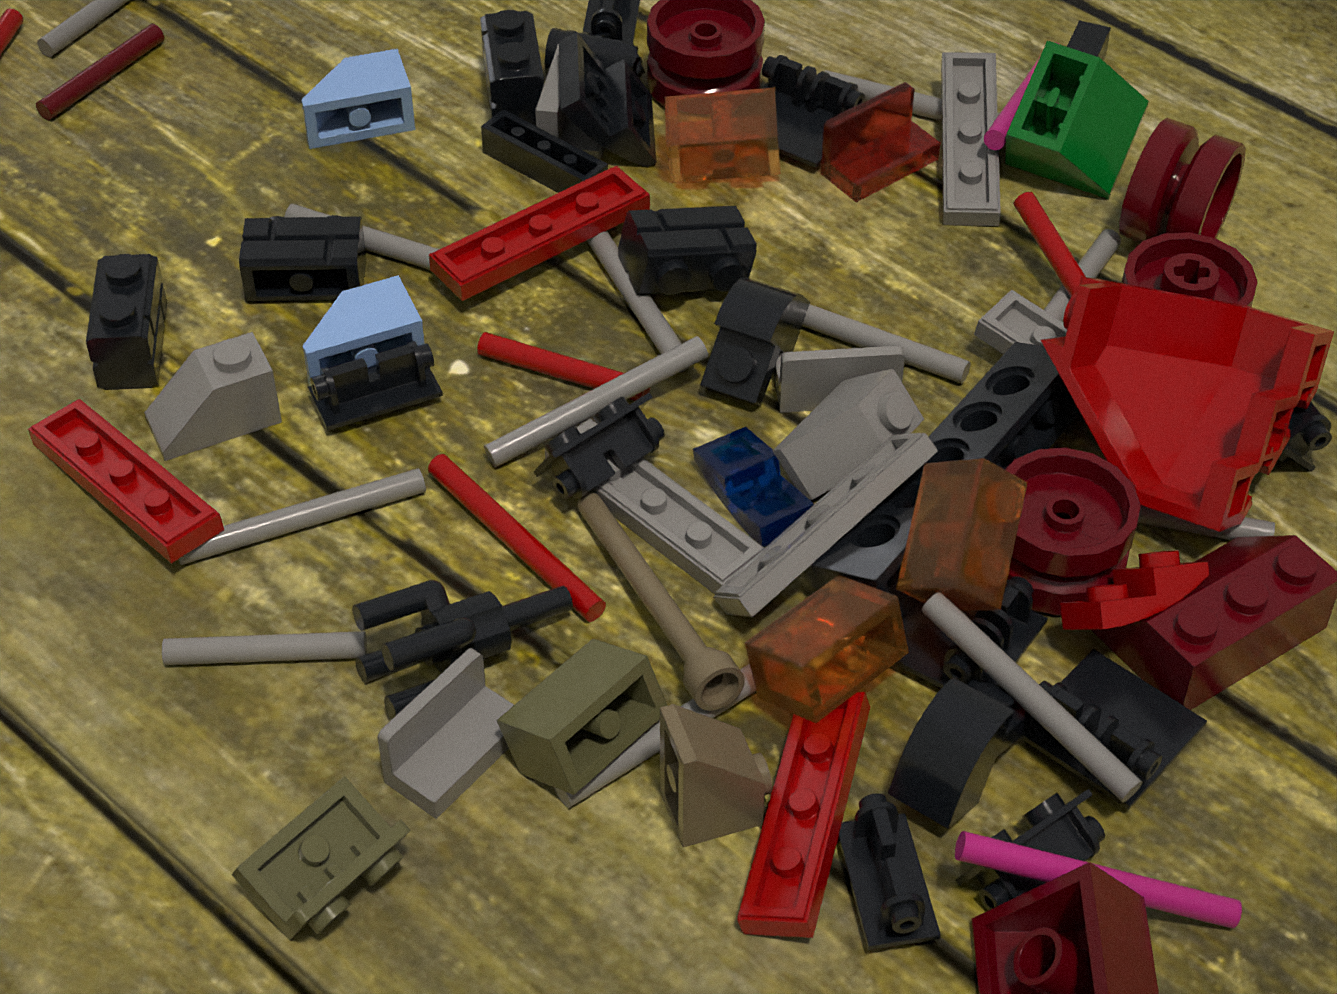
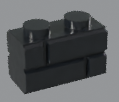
M503 10L498 13L485 14V16L480 18L483 65L491 118L504 109L536 126V107L544 87V76L533 13Z
M737 206L660 209L658 211H653L652 209L630 210L626 213L618 246V257L625 271L629 272V280L636 295L662 293L674 295L680 292L712 290L726 292L730 291L739 279L743 277L749 278L757 253V243L748 227H745V221Z
M331 215L327 217L285 218L273 216L270 218H245L242 235L243 241H241L239 268L246 302L335 301L342 291L364 285L366 248L361 216L342 217Z
M119 254L103 256V258L98 259L86 336V345L90 361L93 362L92 368L98 388L104 390L153 388V386L158 385L167 298L164 284L161 283L162 275L158 257L151 254Z

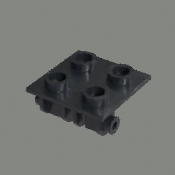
M779 55L776 58L769 56L762 67V76L768 78V82L724 125V130L817 168L871 111V106L864 104L865 94L858 91V85L855 83H848L824 71L817 74L816 68L812 66H806L802 70L803 64L790 60L784 55Z
M946 568L892 632L878 629L866 644L865 649L940 688L953 677L964 684L969 683L975 678L981 682L998 685L922 612L925 603L934 594L941 592L1016 663L1047 623L1048 618L1032 610L1033 587L1022 577L1014 576L1010 580H1002L993 591Z
M1092 649L1061 682L1051 685L1044 680L1039 685L1142 781V785L1136 793L1127 801L1121 802L1033 717L1030 720L1026 733L1020 738L1129 810L1206 726L1207 720L1100 652Z

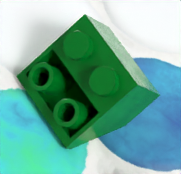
M1047 40L1006 134L1005 164L1109 199L1145 115L1149 101L1100 57Z

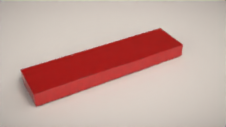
M616 165L429 254L430 270L461 301H464L597 236L599 233L623 223L626 213L630 210H650V194Z
M77 399L28 428L32 443L36 448L170 563L175 562L224 531L220 513L81 399Z
M800 691L737 917L743 934L814 937L871 708L865 692Z

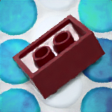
M1296 535L1237 537L1195 561L1208 562L1209 576L1196 589L1177 603L1155 615L1131 624L1091 631L1139 678L1192 710L1327 628L1337 599V571Z
M1091 862L972 918L979 994H1159L1144 897Z

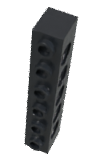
M1015 342L930 434L929 439L938 452L811 564L827 615L892 632L991 517L1000 474L1015 459L1039 449H1049L1080 414L1077 405L1044 346Z

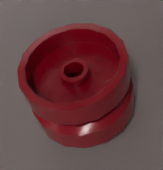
M659 0L650 9L647 19V45L650 51L647 59V83L652 97L663 107L684 116L711 118L730 115L739 111L761 89L763 81V58L761 53L764 45L765 19L760 7L752 0Z
M1170 118L1162 120L1149 137L1131 176L1122 205L1119 234L1139 243L1164 233L1190 232L1217 238L1241 179L1246 147L1240 142L1216 134L1199 147L1198 132L1193 126Z
M1190 232L1164 233L1141 242L1129 253L1122 278L1123 284L1252 307L1258 283L1252 264L1237 249L1216 238Z
M1070 448L1039 449L1015 459L1000 474L994 496L991 522L984 550V559L989 577L996 585L1002 580H1010L1014 576L1026 579L1033 587L1032 610L1053 615H1061L1060 603L1087 600L1086 587L1114 584L1112 570L1126 568L1137 528L1141 505L1134 484L1112 463L1093 453Z

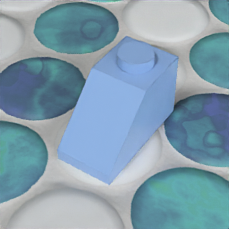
M398 49L344 58L301 99L309 149L415 130L411 85Z
M399 275L344 290L340 293L303 344L309 386H311L310 378L320 375V368H330L364 358L369 369L376 367L375 354L405 346L411 341H415L418 346L425 344L422 319Z

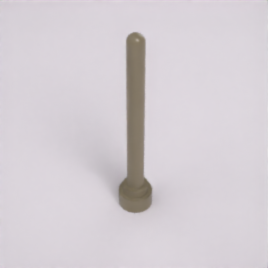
M588 492L584 497L578 499V510L685 662L683 683L696 704L703 710L713 711L732 703L743 690L745 677L731 656L724 651L705 645L601 497L594 492Z

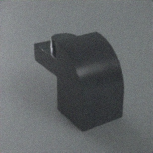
M747 277L739 279L730 289L716 317L714 324L720 329L700 385L708 390L761 407L779 353L793 352L810 301L801 294Z
M953 677L936 694L916 724L903 750L887 794L945 828H950L979 803L996 757L1026 733L1032 716L999 685L981 682L975 678L969 683L964 684Z

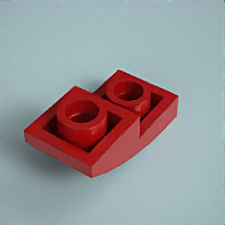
M1179 550L1138 554L1139 567L1112 570L1114 584L1086 587L1087 600L1060 603L1063 630H1103L1131 624L1155 615L1177 603L1196 589L1209 576L1208 562L1180 563Z

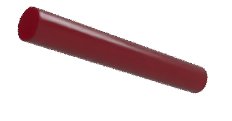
M153 23L145 27L36 102L38 113L45 120H51L162 43L164 41L162 30Z

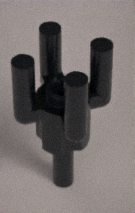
M429 580L355 604L352 607L353 617L361 631L421 612L422 615L421 626L415 629V633L384 643L380 650L356 657L357 672L361 680L366 683L422 662L428 666L435 665L443 673L469 648L482 654L483 659L501 654L511 649V631L571 611L573 608L571 595L568 589L562 585L503 606L491 591L450 604L444 586L436 580ZM434 680L386 696L384 704L390 720Z

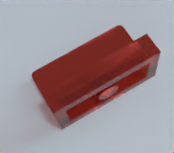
M907 82L826 121L824 124L821 175L855 202L939 160L940 142L912 121L915 89Z

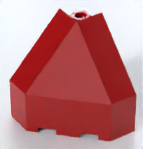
M1081 276L1077 293L1070 298L1064 312L1063 325L1067 329L1066 336L1042 339L1041 342L1106 460L1117 466L1134 484L1140 505L1220 532L1243 522L1253 504L1252 496L1248 495L1252 479L1258 472L1266 475L1271 473L1291 437L1288 426L1293 409L1296 406L1307 409L1316 394L1334 331L1246 305Z

